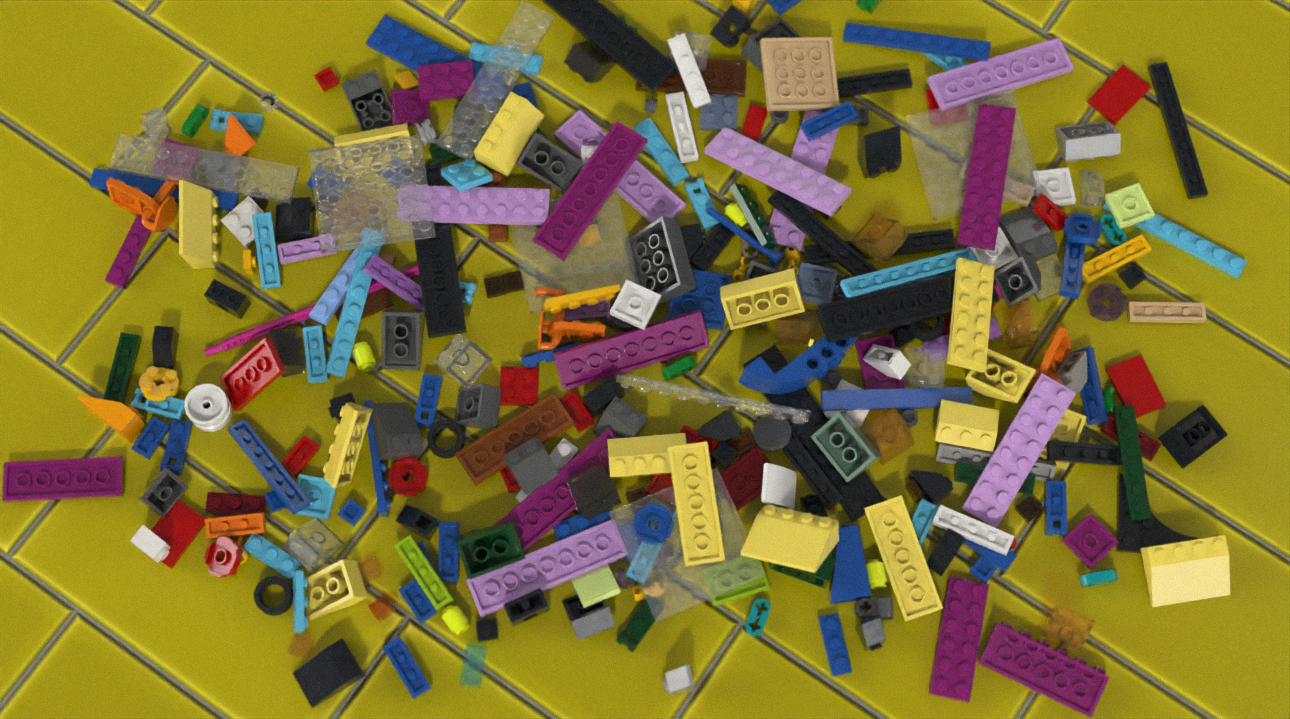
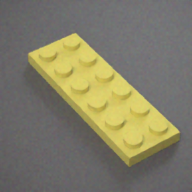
M960 257L956 260L947 364L979 372L986 370L995 266Z
M700 442L667 447L685 566L725 561L708 443Z
M902 495L864 508L905 622L943 609Z

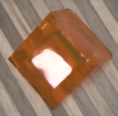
M385 595L368 606L379 623L396 611Z

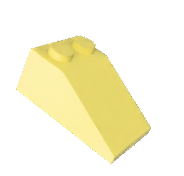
M988 349L986 370L984 372L970 370L965 379L968 387H971L972 390L980 394L1018 403L1034 377L1036 370Z
M342 559L308 577L307 588H304V596H307V608H304L308 620H313L368 598L357 561Z

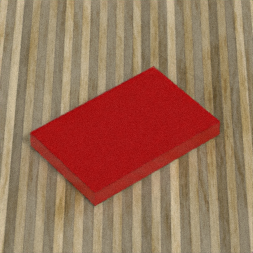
M1123 64L1088 99L1087 103L1112 124L1116 125L1146 95L1151 86Z
M1141 354L1105 369L1122 405H1134L1136 419L1167 406Z
M179 500L164 518L161 517L151 530L171 547L168 556L164 560H160L171 569L205 526L206 519Z

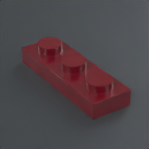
M1110 413L1107 417L1108 421L1104 422L1100 431L1117 441L1114 416ZM1138 430L1141 455L1151 462L1161 443Z

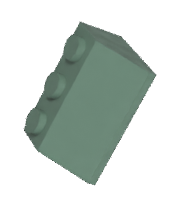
M846 411L837 413L811 436L846 482L857 477L882 457L880 452Z

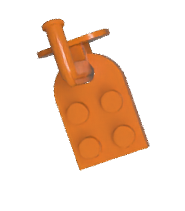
M110 177L106 181L111 202L127 211L142 216L143 226L153 232L166 230L177 214L175 199L170 196L176 187H179V180L181 179L177 177H169L153 198L143 193L137 187L126 185L122 180Z
M534 287L536 298L538 296L558 297L567 295L564 289ZM566 308L554 313L553 322L545 321V310L541 309L538 350H553L561 340L589 343L606 338V325H602L600 322H591V324L583 323L580 320L566 322L564 321ZM544 333H548L551 337V342H543Z
M1059 327L1057 333L1053 334L1051 345L1044 352L1040 369L1033 368L1036 370V373L1025 390L1027 395L1041 373L1064 386L1062 380L1055 373L1072 350L1067 329Z

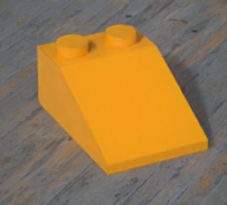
M82 395L77 397L87 410L130 443L146 426L142 421L143 416L130 404L127 407L121 402Z

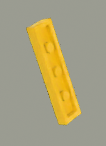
M1141 234L1083 263L1082 279L1085 284H1088L1150 253L1152 249Z
M617 284L548 298L545 300L543 307L545 312L557 313L564 308H579L583 304L591 306L603 300L611 302L619 295L621 291L620 285Z

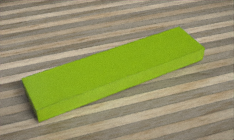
M408 535L394 545L436 611L454 601L411 535Z

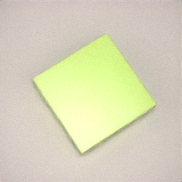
M1140 183L1130 185L1104 196L1119 229L1155 216Z
M608 564L571 579L584 608L621 593Z

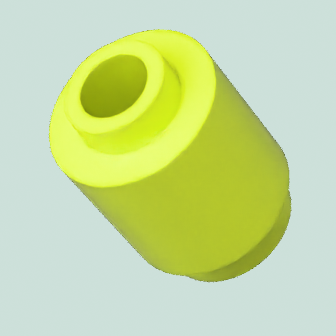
M730 203L724 209L726 211L724 216L741 229L749 225L738 203Z
M360 342L353 346L352 353L357 368L363 370V372L372 370L376 365V360L371 346L367 342Z
M879 559L869 560L868 564H866L870 589L885 588L887 577L884 562H880Z
M450 605L443 610L442 619L452 633H456L458 636L470 627L469 620L458 605Z

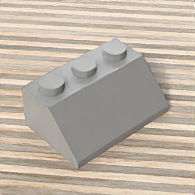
M1109 121L1055 128L1060 155L1065 161L1076 162L1078 159L1093 160L1096 157H1113L1116 154H1120L1121 133Z

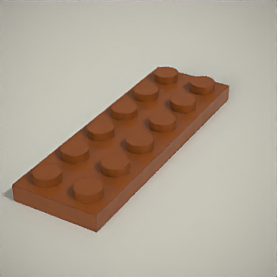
M553 393L462 448L455 455L476 486L507 467L502 456L534 437L543 445L574 426L575 423Z

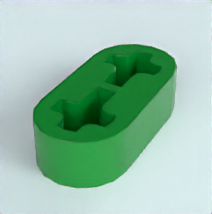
M198 104L183 124L181 132L192 138L206 120L209 109Z
M689 356L668 366L661 373L665 381L668 382L693 370L698 364L693 356Z

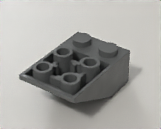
M376 70L341 83V87L361 131L378 129L392 124L391 105Z

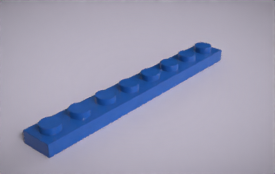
M846 23L843 42L988 61L991 42L854 23Z

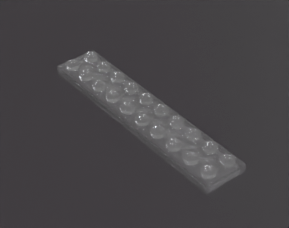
M521 2L438 138L437 146L468 161L471 160L474 150L506 98L513 90L553 23L555 16L529 3Z
M118 134L108 167L111 171L179 183V180H184L208 189L291 204L300 171L298 166Z
M627 373L618 374L616 380L624 388L632 389L637 386L643 392L651 393V391L654 392L656 390L659 391V395L663 396L676 394L678 395L677 398L682 400L695 398L697 403L708 404L714 402L716 403L715 406L721 408L734 406L736 411L746 412L753 410L755 415L765 416L767 413L773 414L775 419L784 420L786 417L792 418V422L804 424L805 421L808 422L812 412Z

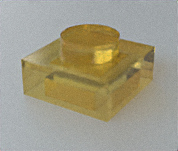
M376 557L357 563L364 584L383 576Z
M295 633L287 652L307 660L315 640Z

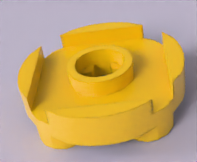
M151 366L147 368L139 380L140 391L144 393V397L152 401H164L170 395L172 397L175 396L179 390L177 372L163 367Z

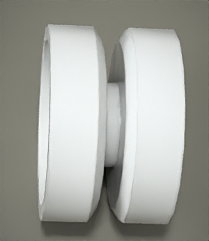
M198 385L185 398L184 408L186 415L198 429L205 432H214L222 429L232 417L233 408L231 402L221 388L216 385Z

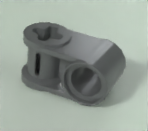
M890 597L861 599L854 607V614L859 619H866L877 614L880 615L881 620L894 619L893 599ZM863 605L868 609L866 613H864L863 609H860Z

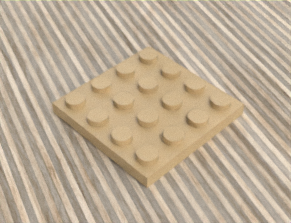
M832 37L761 38L760 48L767 111L830 110L840 105Z

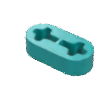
M1103 215L1099 222L1102 225L1101 233L1108 244L1115 248L1125 243L1127 236L1123 229H1119L1113 215ZM1105 221H1106V222H1109V221L1111 222L1110 226H1109V225H1104L1103 223H1104ZM1114 237L1121 238L1120 241L1113 240Z
M1116 569L1089 573L1079 577L1082 587L1106 584L1119 580Z
M758 599L754 602L745 626L748 635L756 637L762 633L771 608L767 600ZM764 604V608L767 611H762L761 616H758V608L756 606ZM755 619L759 620L757 627L760 630L756 629L755 632H752V627L749 624L753 625Z

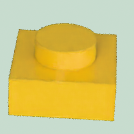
M243 250V269L247 275L254 274V268L257 267V257L253 255L251 250Z

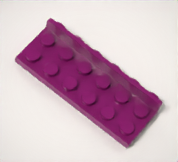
M1003 621L1001 624H995V628L978 664L1090 718L1092 717L1110 678L1105 675V670L1097 666L1092 669L1086 666V661L1078 657L1073 660L1067 657L1069 653L1059 648L1054 651L1049 648L1050 644L1039 639L1038 642L1030 639L1032 635L1020 630L1019 633L1012 631L1013 626Z

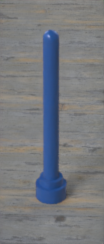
M712 207L706 209L707 214L768 257L767 259L770 260L769 263L776 267L783 258L784 254L779 250L772 251L769 248L762 247L757 239Z

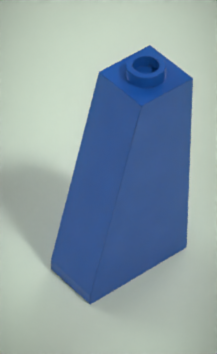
M853 524L842 525L839 528V541L835 545L834 558H836L832 572L830 605L860 601L861 599L871 597L859 526H853Z

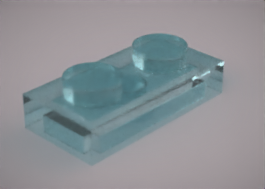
M466 645L460 685L481 687L487 651L486 646Z

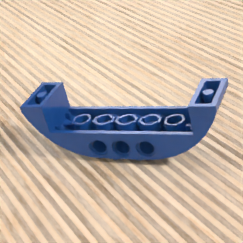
M824 336L776 374L761 357H758L745 367L739 382L741 385L760 393L786 394L795 392L806 387L816 379L820 381L827 375V371L830 368L832 370L837 368L859 336L833 343H828Z

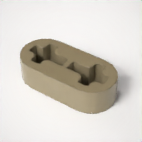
M750 225L742 227L745 232L750 231L751 236L757 239ZM740 237L741 253L745 260L757 259L759 250ZM748 246H751L753 255H749L747 252Z

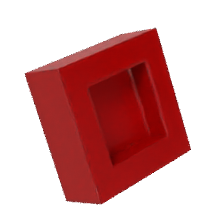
M330 67L314 75L323 92L340 84Z

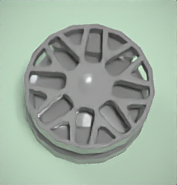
M430 119L424 120L421 125L418 122L415 123L423 147H426V144L438 143Z

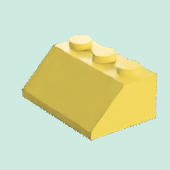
M941 399L934 439L938 442L993 452L998 431L999 410Z

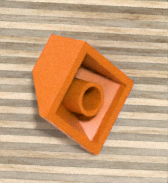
M231 114L226 120L224 147L226 149L224 152L228 156L240 158L252 149L256 143L233 114Z

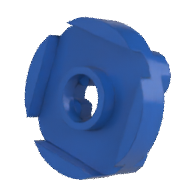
M1075 213L1072 214V217L1065 219L1063 231L1067 235L1069 242L1094 245L1101 236L1102 225L1099 221H1094L1091 215Z
M659 504L644 506L638 510L633 521L635 535L644 543L652 545L661 544L669 538L674 525L669 511ZM653 519L657 520L656 524H658L659 527L651 529L650 525H648V521L652 522Z

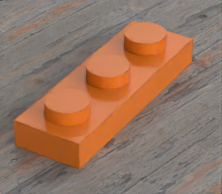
M265 513L205 519L206 539L265 533Z

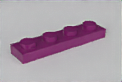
M136 216L105 278L107 283L124 289L152 233L151 230L143 226L142 216Z

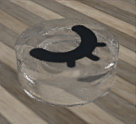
M265 93L259 99L261 108L266 112L276 110L279 105L277 96L273 93Z

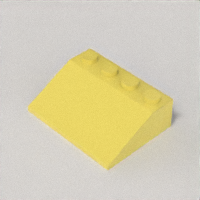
M179 180V255L193 269L216 268V262L219 261V253L216 251V244L219 243V236L216 232V226L219 224V218L216 214V208L219 206L218 197L209 189Z
M352 402L342 406L340 411L342 418L334 432V435H336L335 442L329 448L330 459L329 462L325 463L323 469L325 473L324 479L331 487L338 488L351 484L373 409Z
M765 504L754 520L741 550V555L815 573L839 541V521Z
M1225 535L1140 548L1151 607L1230 595L1229 551Z

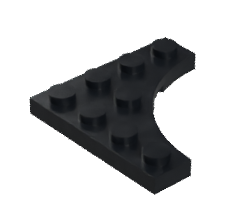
M1119 473L1117 475L1116 540L1119 543L1116 545V551L1141 554L1140 548L1197 539L1196 537H1189L1173 531L1161 523L1152 512L1150 520L1130 522L1123 474Z

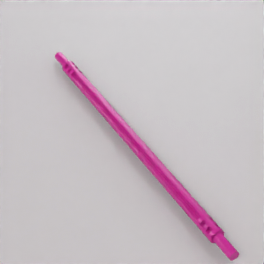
M418 264L399 272L409 279L419 275ZM377 280L372 281L367 295L381 290L385 286ZM316 304L221 341L222 343L204 349L205 354L210 356L223 350L228 351L309 319V313Z

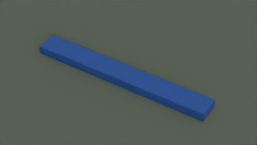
M94 168L89 185L91 188L108 190L106 181L111 177L116 180H122L131 187H137L143 193L153 198L166 180ZM176 187L170 195L174 197L175 202H179V187ZM204 187L211 190L218 197L219 206L216 209L232 211L237 206L240 196L239 192Z
M971 387L827 390L820 392L822 411L940 408L941 399L965 404L973 403Z

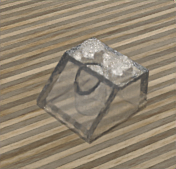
M457 334L433 362L444 375L469 389L493 360L470 339Z
M904 347V356L911 364L903 376L904 385L922 388H944L946 350L943 348Z
M315 518L293 530L283 548L306 570L312 573L324 566L344 545V542L318 518Z

